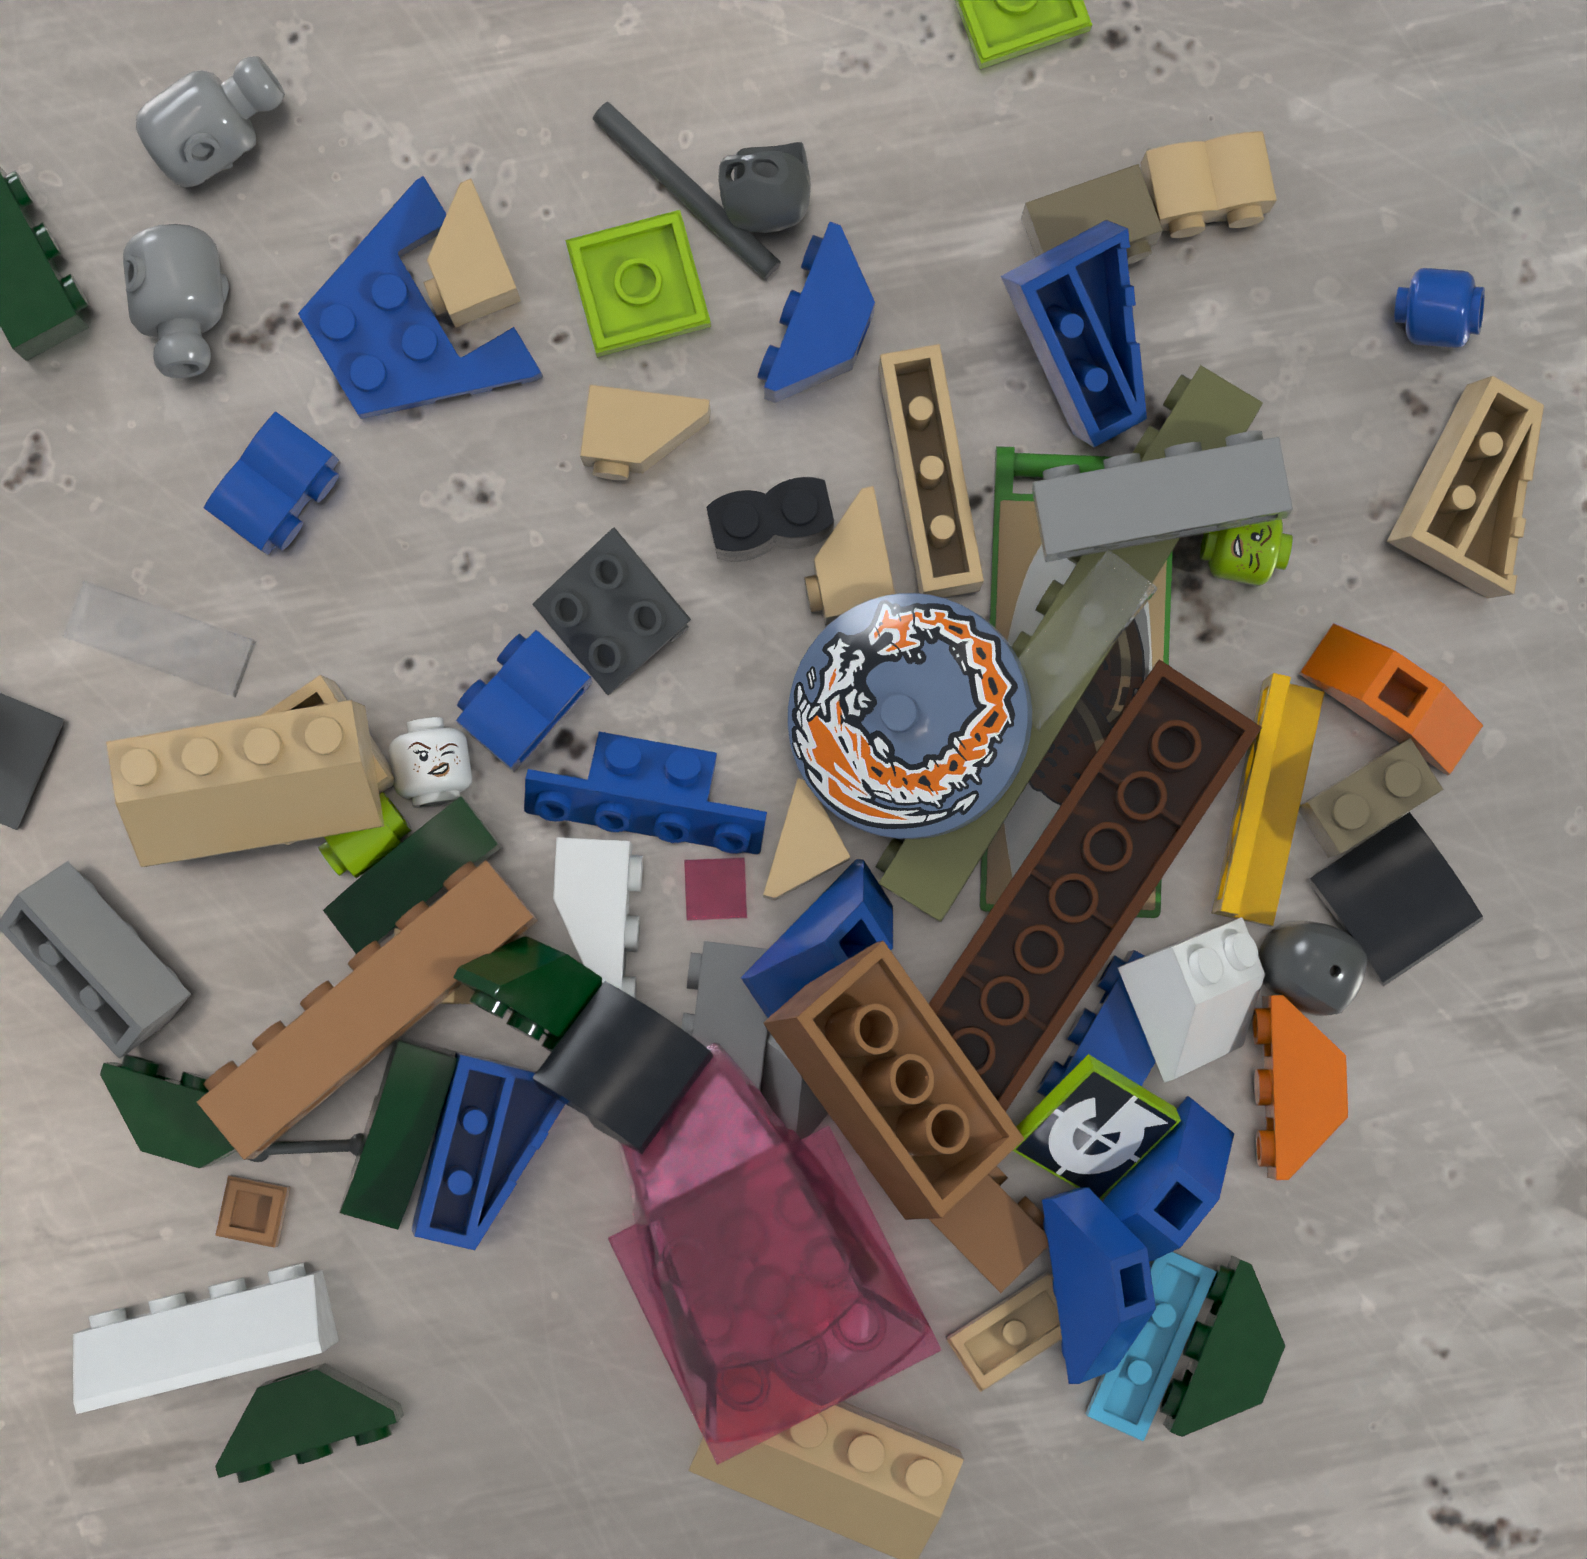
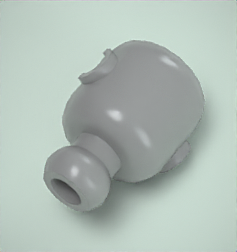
M247 57L236 65L233 76L224 82L214 73L203 70L193 71L185 75L148 101L139 110L136 116V130L152 159L170 180L182 187L198 186L221 170L232 168L234 161L253 149L256 144V134L249 118L259 111L268 112L277 108L283 101L285 92L273 72L260 57Z
M166 224L147 228L134 235L126 244L123 252L125 291L127 293L130 321L141 334L159 340L154 347L153 358L156 368L164 376L170 378L197 376L208 368L211 359L210 347L201 334L210 330L221 319L223 304L227 299L229 291L227 277L220 271L217 246L208 234L190 225Z

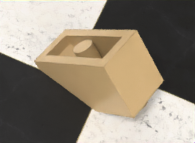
M468 179L461 182L427 259L434 278L423 282L437 316L448 312L455 328L521 302L516 285L473 181Z
M590 385L580 453L583 465L593 467L592 475L604 479L628 480L629 472L643 474L709 424L711 414L710 400Z
M874 486L860 490L814 558L813 568L815 575L804 577L811 612L822 610L825 625H829L841 614L861 603L885 595L895 594Z

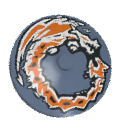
M899 593L871 599L851 608L831 622L817 636L801 660L794 676L788 703V732L792 753L802 777L814 795L827 809L850 825L869 833L898 839H924L948 834L963 828L990 810L1002 798L1019 773L1027 753L1032 729V703L1027 678L1017 655L1004 636L983 617L963 605L942 597L920 593Z

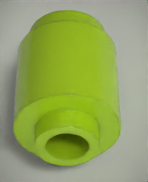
M384 792L379 794L384 827L324 837L326 841L318 847L328 864L339 876L349 870L357 879L402 843L401 838L412 831L402 814Z

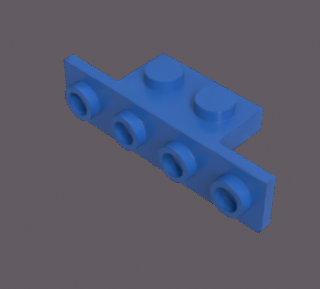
M600 731L595 745L588 780L531 769L527 770L525 778L524 811L528 814L538 815L548 821L560 822L566 820L594 825L609 832L627 831L655 836L670 843L688 842L711 846L731 854L743 852L760 854L767 816L765 811L708 801L716 766L717 752Z

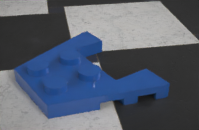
M424 176L415 180L298 313L360 419L434 404L436 400L470 393L475 395L493 391L492 388L509 384L535 382L543 377L515 327L467 355L459 357L403 264L402 256L438 235L447 215Z

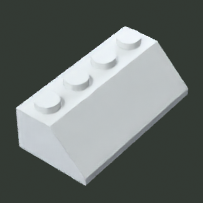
M304 1263L269 1271L270 1283L246 1288L245 1279L239 1278L209 1286L210 1298L187 1303L184 1292L149 1301L151 1313L127 1318L125 1307L88 1316L91 1327L73 1334V1403L76 1414L323 1353L339 1342L323 1270L306 1274Z

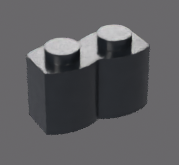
M798 477L783 481L771 488L766 494L752 490L731 492L715 499L706 507L717 559L723 561L742 562L752 560L764 555L774 546L788 549L813 546L828 538L834 530V518L825 480L815 477Z

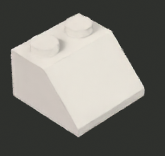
M1242 917L1188 937L1118 967L1164 1083L1243 1047L1265 972L1258 957L1257 946L1249 935Z

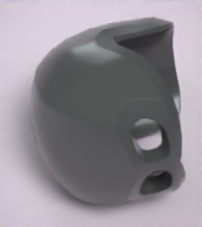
M802 142L778 146L743 148L736 155H729L723 158L719 165L718 182L720 197L724 211L734 227L746 231L770 233L790 228L799 223L805 216L810 202L811 182L806 151ZM733 169H734V181L732 180V177H731V173H732V170H733Z
M1302 920L1284 922L1275 927L1266 936L1258 953L1265 972L1263 984L1272 992L1285 996L1299 1011L1315 1016L1342 1013L1357 996L1366 973L1367 954L1362 946L1346 932L1320 922ZM1332 966L1336 969L1333 976L1330 975V968Z

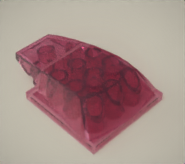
M713 1043L707 1046L711 1050L713 1058L644 1153L641 1155L618 1141L623 1167L628 1178L634 1209L632 1211L635 1224L608 1237V1240L717 1465H720L941 1352L942 1349L830 1126L801 1139L793 1129H787L772 1111L759 1089L719 1043Z

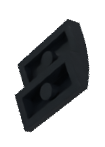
M1410 812L1310 878L1311 887L1347 934L1352 936L1362 946L1367 954L1368 968L1383 987L1483 920V915L1453 869Z
M605 981L532 1079L540 1090L587 1116L594 1128L642 1155L711 1061L713 1054L711 1050L673 1022Z

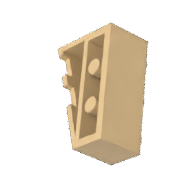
M1494 376L1467 384L1387 542L1486 598L1513 595L1517 575H1513L1518 540L1524 536L1526 518H1522L1527 483L1533 479L1544 405Z

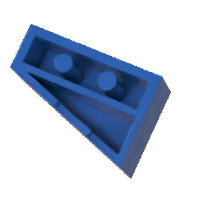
M1108 220L1095 225L1000 276L1073 435L1093 447L1104 443L1147 419L1140 343L1136 342L1132 307L1136 305L1134 286L1130 285L1127 248H1130L1128 228Z
M456 1051L455 1057L458 1060L437 1123L411 1230L414 1237L475 1251L517 1185L516 1182L536 1150H539L548 1136V1131L565 1104L538 1088L532 1079L537 1070Z

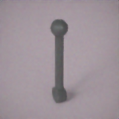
M363 1133L355 1134L346 1140L275 1142L255 1159L248 1160L262 1162L269 1155L351 1152L357 1156Z

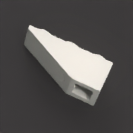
M557 837L553 899L584 966L602 977V984L606 981L636 998V977L625 976L627 952H638L639 916L629 915L630 891L641 892L643 856L632 855L633 844L630 841Z

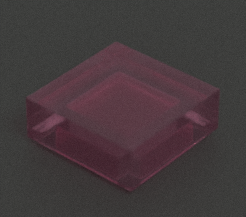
M745 857L684 860L687 921L747 919Z

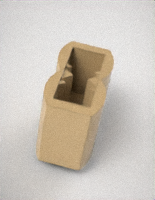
M1263 131L1236 133L1207 141L1183 142L1154 148L1145 152L1140 163L1143 178L1162 230L1169 231L1172 238H1184L1202 233L1206 230L1205 224L1210 222L1228 221L1229 228H1244L1258 224L1264 220L1263 214L1270 212L1277 201Z

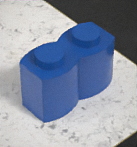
M275 411L256 433L240 459L217 485L203 508L268 555L275 547L283 551L290 545L302 528L303 521L297 517L311 499L319 503L335 485L339 473L333 469L339 459Z
M537 630L527 639L521 634L515 636L497 658V662L503 666L487 684L483 680L478 679L457 703V707L463 711L457 718V723L513 772L529 757L551 729L565 716L593 683L591 676Z

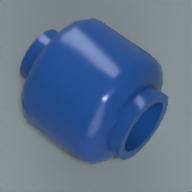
M1421 268L1412 276L1409 288L1398 287L1395 301V323L1406 324V335L1413 344L1461 348L1466 345L1471 334L1480 335L1484 313L1485 288L1476 287L1474 277L1467 271Z

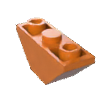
M1334 623L1298 673L1399 743L1411 738L1424 760L1447 776L1451 774L1483 727V724L1444 683L1397 651Z
M1270 995L1262 996V1008L1254 1009L1252 1019L1255 1045H1263L1264 1069L1255 1070V1100L1257 1106H1265L1266 1130L1257 1131L1256 1154L1258 1166L1267 1167V1178L1289 1180L1348 1118L1346 1055L1285 996Z

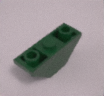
M523 936L496 949L490 954H485L459 966L453 977L475 991L470 999V1002L501 1019H503L506 1012L510 1013L511 1015L506 1024L536 1041H539L542 1034H544L546 1038L541 1046L550 1052L554 1050L602 986L601 976L568 954L528 936Z
M128 1054L124 1056L122 1064L117 1062L103 1063L100 1076L141 1152L199 1169L211 1166L237 1152L197 1104V1101L209 1092L204 1086V1082L208 1077L183 1071L180 1081L157 1074L160 1067L159 1063Z
M1231 1256L1227 1267L1221 1264L1217 1266L1215 1270L1217 1272L1206 1295V1298L1212 1300L1213 1303L1205 1323L1203 1324L1199 1321L1194 1323L1183 1349V1355L1190 1358L1181 1381L1175 1378L1170 1381L1161 1402L1160 1412L1167 1415L1163 1425L1171 1433L1181 1437L1262 1404L1286 1346L1252 1264L1235 1256Z
M326 1363L266 1381L256 1389L215 1466L218 1478L236 1473L239 1483L247 1482L274 1472L272 1462L295 1455L297 1463L304 1464L333 1454L331 1446L333 1442L354 1436L356 1445L361 1446L392 1435L390 1425L397 1423L404 1416L401 1404Z

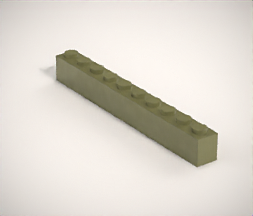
M1200 365L1192 379L1182 374L1180 375L1163 403V406L1172 412L1160 431L1152 426L1147 428L1133 453H1139L1141 462L1165 458L1164 449L1183 443L1201 442L1202 451L1225 447L1226 437L1247 432L1263 402ZM1180 538L1067 558L1076 566L1064 585L1054 579L1041 598L1035 611L1044 615L1037 629L1032 636L1021 631L1012 645L1026 675L1032 703L1030 742L1019 773L1002 798L990 810L963 828L932 838L905 839L904 842L898 838H893L875 866L884 872L878 884L942 923Z

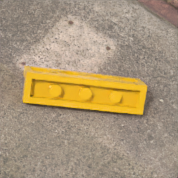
M1272 673L1262 681L1254 722L1260 725L1262 729L1246 753L1211 912L1212 914L1234 919L1242 917L1244 921L1269 927L1273 926L1325 693V691L1290 684V676Z

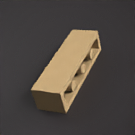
M940 344L880 354L878 372L919 593L944 598L978 592L983 585L984 579Z

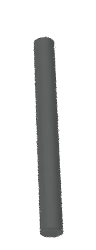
M606 102L596 111L592 119L764 279H767L778 268L781 261L750 232L734 227L728 219L724 208L612 104Z

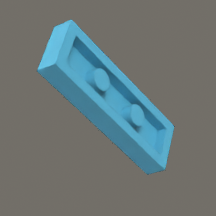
M1170 1252L1150 1262L1156 1310L1117 1368L1101 1375L1085 1412L1088 1417L1141 1441L1145 1440L1217 1272L1175 1252Z

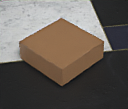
M228 1175L215 1236L273 1248L278 1247L290 1186Z

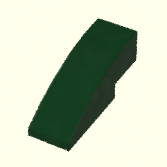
M460 796L371 867L323 911L355 954H357L373 941H377L380 944L394 933V929L398 928L395 923L416 904L425 901L430 906L446 894L448 890L444 887L443 883L464 864L472 861L477 867L501 849L502 846L467 800Z
M399 1039L394 1041L378 1095L374 1097L361 1145L339 1210L340 1214L399 1229L433 1137L458 1058Z

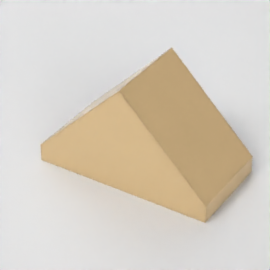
M800 778L797 779L763 893L764 898L774 901L842 865L851 858L822 803L808 787L805 780Z

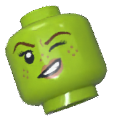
M1282 519L1203 533L1200 559L1208 561L1210 572L1216 578L1261 586L1269 581L1275 568L1286 569L1291 554L1293 536L1283 533Z

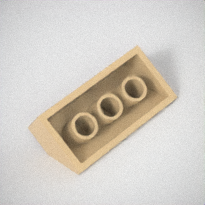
M353 700L106 742L115 804L141 867L384 827L365 705Z
M735 1356L689 1471L894 1558L918 1559L941 1518L964 1458L961 1451L957 1448Z

